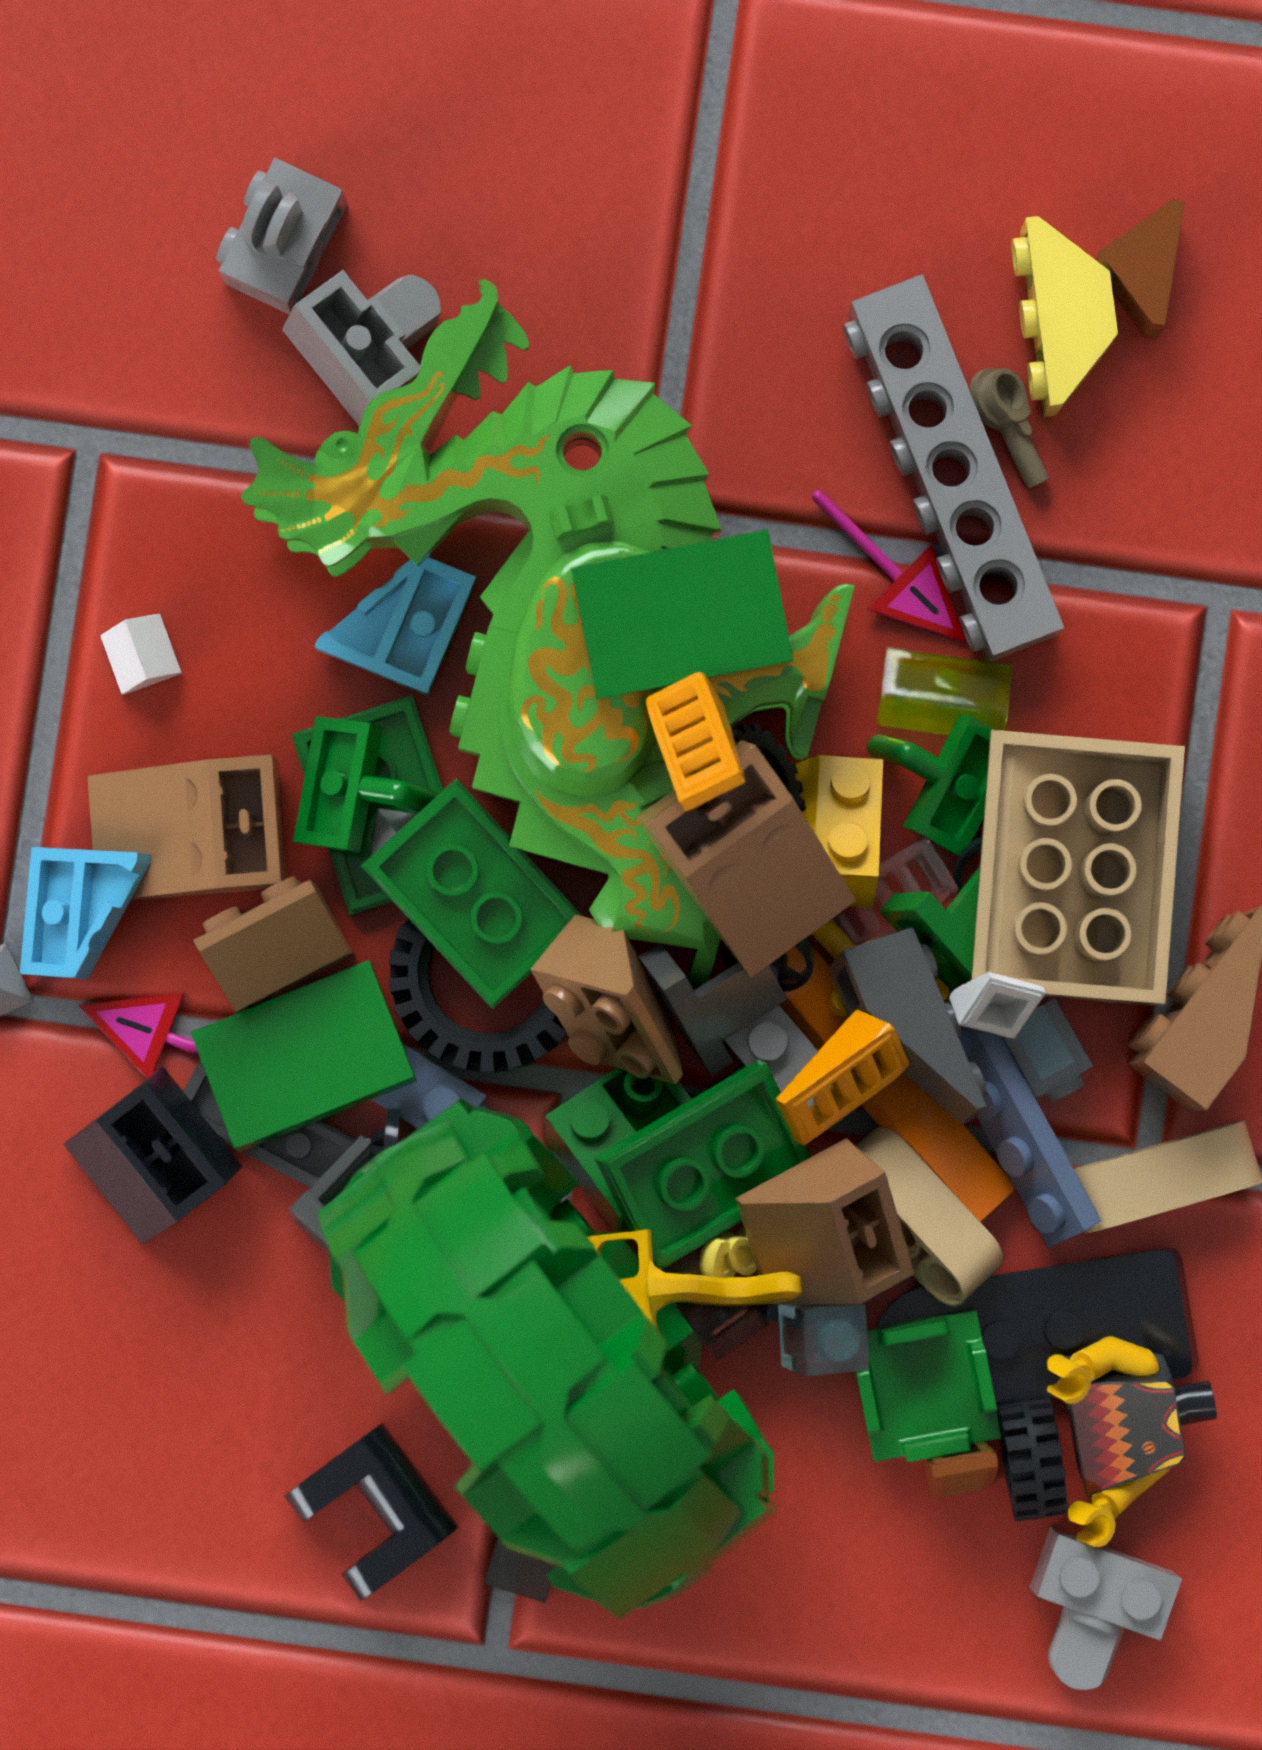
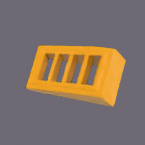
M696 672L650 695L646 699L649 717L679 803L685 811L691 810L746 782L725 706L704 673ZM718 760H721L720 762H718V763H716V764H714V765H712V766H710V767H708V768H706V769H704V770H702V771H700V772H698V773H696V774L690 776V774H692V773H694V772H696V771H698V770H700V769H702V768H704V767H706V766H708V765H710V764H712V763H714V762H716V761H718Z
M856 1009L775 1100L794 1141L805 1146L894 1081L910 1063L895 1028L883 1020ZM813 1098L815 1103L809 1108L807 1101Z

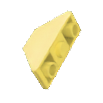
M1036 216L1025 219L1020 230V238H1012L1011 254L1015 276H1025L1028 300H1021L1019 302V315L1023 338H1033L1036 362L1027 364L1030 397L1032 401H1042L1043 417L1056 416L1109 349L1118 335L1110 271L1042 218Z

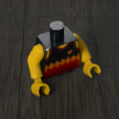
M1113 1336L1104 1337L1073 1355H1052L1047 1362L1048 1370L1061 1377L1057 1383L1047 1387V1392L1066 1402L1077 1469L1085 1494H1093L1092 1504L1085 1501L1072 1503L1068 1508V1517L1074 1523L1086 1525L1077 1534L1076 1539L1093 1547L1106 1545L1112 1539L1115 1532V1518L1138 1496L1164 1476L1171 1467L1179 1465L1185 1460L1181 1426L1217 1419L1214 1395L1209 1381L1174 1387L1164 1355L1152 1353L1147 1348Z

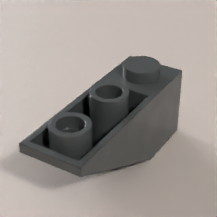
M912 927L843 950L828 969L848 1018L858 1009L891 1024L897 1032L910 1063L903 1073L958 1123L962 1125L970 1122L987 1107L984 1101L987 1093L986 1084L979 1067L974 1062H968L959 1040L962 1037V1027L958 1024L952 1005L949 1002L944 1003L935 981L938 975L937 965L930 948L925 943L920 944Z

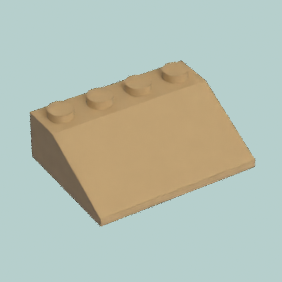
M1000 730L990 731L971 980L986 972H991L1043 986L1046 992L1044 996L1143 1006L1166 1004L1185 746Z

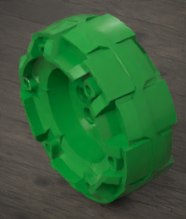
M459 1099L397 1145H389L354 1174L341 1194L318 1212L321 1230L329 1246L331 1288L342 1300H345L347 1332L385 1394H390L410 1378L437 1417L473 1462L472 1466L454 1487L499 1537L502 1543L508 1549L555 1564L556 1566L546 1573L554 1588L598 1602L610 1613L622 1619L637 1607L640 1609L647 1608L680 1595L710 1573L717 1561L776 1513V1505L769 1496L774 1491V1453L740 1394L733 1389L722 1398H719L700 1371L703 1341L674 1303L669 1304L657 1312L656 1328L619 1279L632 1278L639 1271V1256L626 1240L608 1242L602 1247L600 1255L587 1236L617 1232L594 1231L568 1198L563 1202L561 1201L579 1186L577 1179L565 1165L555 1157L520 1119L484 1108L474 1107L466 1100Z

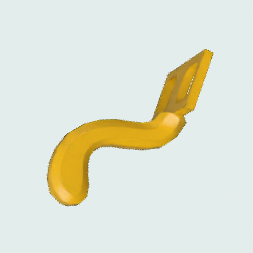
M651 1230L587 1236L600 1255L602 1247L608 1242L632 1239L637 1242L639 1271L632 1278L619 1280L656 1328L657 1312L667 1305L676 1302L717 1306H748L790 1301L802 1294L801 1276L792 1272H777L738 1278L665 1273L653 1264Z

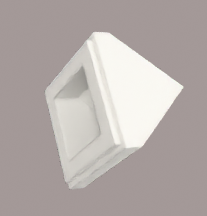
M160 613L125 619L100 635L122 695L182 674Z

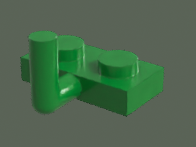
M959 714L938 757L912 742L881 734L874 735L869 740L867 750L872 758L883 759L884 762L902 766L926 780L902 827L951 855L959 857L963 849L972 842L984 818L990 731L994 730L993 728L972 716Z
M316 716L293 842L306 846L360 853L369 802L395 805L419 813L438 793L402 780L374 777L383 727L367 722Z

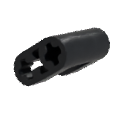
M383 1422L284 1495L299 1518L304 1522L356 1484L392 1533L390 1537L341 1574L360 1601L409 1567L459 1527Z

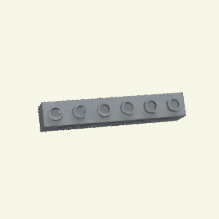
M923 274L852 301L848 313L850 322L843 324V331L848 346L856 360L865 357L874 379L866 382L870 401L879 418L886 415L889 416L897 436L896 439L889 441L894 461L902 476L908 474L913 476L921 496L913 499L914 510L925 535L933 532L936 534L944 554L936 558L937 567L948 593L951 594L958 591L967 614L959 617L971 651L974 653L982 649L986 662L990 663L1058 636L1064 629V625ZM895 342H907L917 350L920 361L912 368H897L888 361L885 349ZM918 400H930L941 409L943 421L935 427H921L911 419L909 406ZM941 458H953L963 465L966 472V480L958 486H945L934 477L932 464ZM965 516H976L982 519L989 529V540L977 546L966 544L959 538L956 532V522ZM989 574H998L1005 577L1012 586L1013 596L1011 601L1006 604L996 605L985 600L980 592V579Z

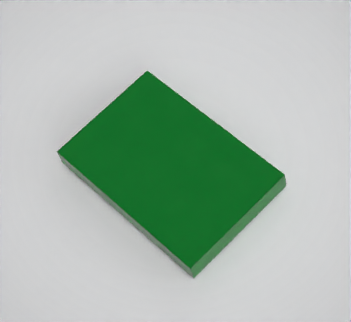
M768 529L571 568L596 700L672 685L696 672H702L709 678L794 661Z
M413 695L339 718L372 723L383 727L374 777L402 780L434 790L438 794L443 791ZM314 727L291 734L304 775ZM369 802L360 853L328 849L350 916L394 903L361 867L372 854L378 809L418 814V812L395 805Z
M456 778L368 858L361 867L493 1009L532 973L530 970L574 915H582L523 850L509 847L511 837Z
M370 960L191 1032L231 1143L237 1153L417 1081Z
M759 1059L594 1157L629 1230H651L653 1264L660 1270H663L742 1222L735 1198L811 1158L807 1146L794 1141L775 1099L781 1092L767 1063Z

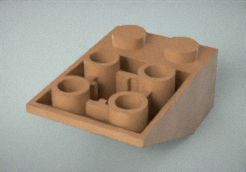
M742 740L736 744V749L746 781L744 784L687 811L679 803L674 789L635 819L748 977L752 978L857 900L795 800L756 745ZM718 760V761H716V762H714V763H712V764L706 766V767L703 768L702 770H704V769H706V768H708V767H710V766H712V765H714V764L720 762L721 760Z
M273 755L207 759L88 776L93 850L137 852L151 855L150 865L131 900L266 890L276 883L287 879L279 762Z
M1262 906L1244 912L1236 910L1232 916L1227 913L1220 920L1204 943L1212 949L1203 963L1197 962L1193 967L1189 964L1180 973L1166 993L1168 997L1174 1000L1172 1005L1164 1015L1158 1014L1155 1018L1152 1015L1149 1016L1128 1044L1136 1053L1127 1065L1188 1111L1207 1110L1246 1058L1262 958Z

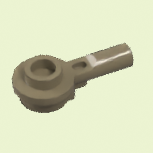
M987 368L977 372L972 378L969 388L981 421L988 427L1000 431L1027 489L1049 479L1050 477L1029 436L1032 433V428L1027 417L1030 414L1031 408L1028 404L1026 388L1020 377L1008 368Z

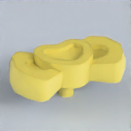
M744 1227L737 1233L727 1232L721 1237H715L704 1244L701 1249L698 1266L702 1276L733 1278L737 1272L744 1276H750L757 1270Z

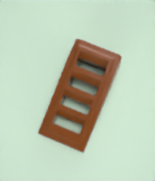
M984 1441L970 1444V1451L923 1459L929 1494L934 1498H944L985 1490L994 1483L999 1465L996 1452Z

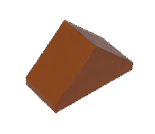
M1171 200L1100 250L1095 259L1110 271L1113 295L1144 337L1157 339L1165 327L1184 212V201Z

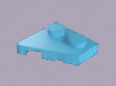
M430 557L419 567L409 560L381 588L375 589L358 603L357 608L332 630L324 632L317 639L314 648L319 652L429 697L477 583V577Z
M31 847L20 974L88 980L150 865L151 855L137 852Z

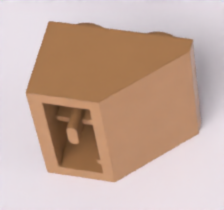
M295 876L289 877L260 893L264 901L262 905L246 913L244 910L239 911L238 907L235 906L202 923L206 934L193 941L235 1012L239 1013L266 1002L354 956L321 889L311 880L301 883L300 880H296Z
M575 914L530 969L544 993L543 1001L545 1005L558 1017L568 1034V1044L571 1050L583 1061L592 1065L603 1063L624 1069L637 1078L645 1079L651 1077L676 1084L683 1076L672 1016L641 963L633 944L626 936L624 930L612 932L613 926L601 927L596 923L595 919Z
M848 1139L838 1142L735 1198L758 1274L792 1272L801 1276V1296L790 1301L772 1303V1305H860L914 1275L886 1172Z

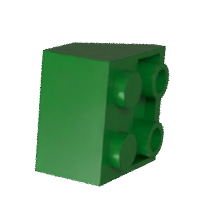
M615 1068L545 1115L546 1140L571 1174L577 1179L579 1185L614 1232L622 1233L630 1232L594 1157L691 1100V1097L679 1081L676 1084H672L651 1077L641 1079L631 1075L624 1069Z

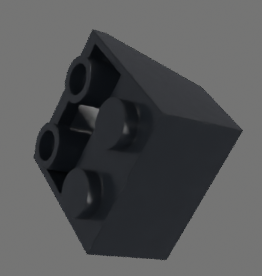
M164 1067L157 1070L63 1144L142 1244L186 1216L225 1186L243 1167Z

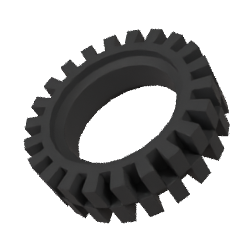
M409 918L406 919L404 924L400 925L395 935L396 942L389 958L390 993L393 995L397 1014L410 1035L438 1059L469 1071L496 1073L510 1071L536 1062L537 1059L550 1053L567 1035L558 1017L549 1010L543 1000L538 1009L525 1022L510 1030L482 1033L457 1025L444 1014L436 1003L430 986L429 969L436 947Z

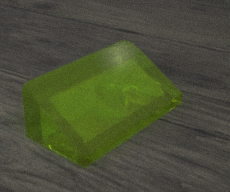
M887 648L877 711V724L949 736L959 714H964L976 718L994 730L1004 731L1009 709L1012 666Z

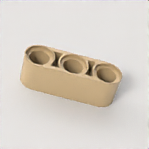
M1245 1120L1074 1168L1102 1220L1100 1223L1084 1231L1085 1233L1111 1228L1262 1183V1176Z
M874 1128L855 1146L886 1172L912 1264L913 1276L938 1301L945 1305L958 1306L1003 1263L1002 1250L992 1234L904 1139L888 1128Z

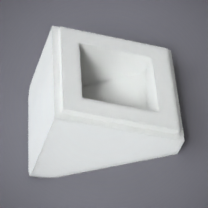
M986 972L956 988L950 995V1001L959 1025L1015 1039L1046 992L1043 986Z

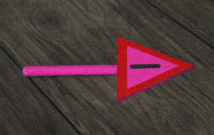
M816 490L812 493V500L894 581L866 610L965 644L967 643L951 596L941 579L936 563L937 556L932 543L902 572L822 491Z
M184 992L78 1005L146 1078L154 1074L165 1044L199 1055L194 1040L170 1032L184 997Z

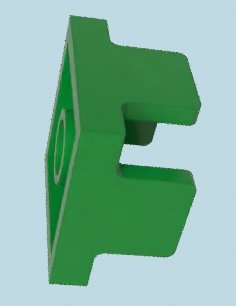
M976 1308L849 1332L874 1462L898 1457H906L907 1462L956 1454L970 1451V1444L1001 1438L996 1413L997 1406Z

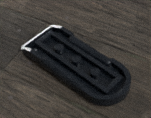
M1172 1248L1126 1253L991 1275L964 1302L955 1307L938 1301L923 1286L915 1287L892 1300L883 1310L875 1327L976 1308L996 1406L1055 1397L1047 1392V1387L1057 1383L1061 1377L1048 1370L1047 1362L1049 1358L1056 1354L1062 1356L1073 1355L1108 1336L1147 1348L1152 1353L1164 1355L1172 1379L1184 1378L1197 1371L1199 1364L1183 1261L1179 1252Z

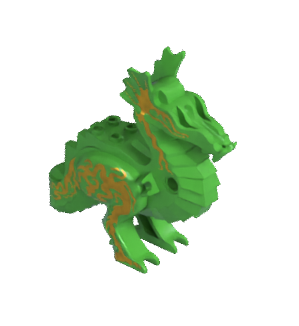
M482 279L478 281L479 292L482 295L481 300L474 305H463L457 318L443 321L428 339L417 378L408 385L384 391L374 397L364 410L358 433L350 431L334 432L323 442L317 451L314 464L290 456L263 438L255 437L251 439L249 447L257 461L258 474L254 482L242 492L241 498L247 506L255 507L254 516L258 521L278 524V535L282 540L287 541L288 549L291 552H307L317 555L327 567L331 576L336 578L351 570L372 548H399L419 567L459 524L478 515L489 512L505 513L523 523L528 533L480 596L493 617L487 635L478 632L474 633L465 670H467V674L474 675L476 678L471 698L458 695L449 733L453 737L460 738L458 746L460 752L479 757L472 784L473 790L520 804L509 847L607 874V882L589 908L598 926H613L612 932L624 930L628 939L694 948L688 981L692 985L702 986L709 980L720 936L635 819L674 790L646 705V699L650 695L668 686L596 700L571 568L710 541L713 537L719 536L722 529L705 485L709 473L687 437L691 432L692 425L654 395L655 383L615 379L614 370L574 373L571 365L537 387L528 382L502 415L492 411L464 440L455 435L430 454L428 451L435 441L456 396L464 395L472 400L480 398L481 389L478 371L489 375L501 384L506 383L508 370L504 343L512 345L521 351L529 349L530 344L527 335L513 316L499 304L497 287L490 281ZM588 446L594 449L600 460L593 468L576 470L569 466L564 457L573 447ZM841 584L831 590L816 607L810 623L789 635L794 661L708 678L725 706L730 727L752 712L779 709L785 715L784 737L788 754L800 761H803L804 757H808L820 707L828 691L855 585Z

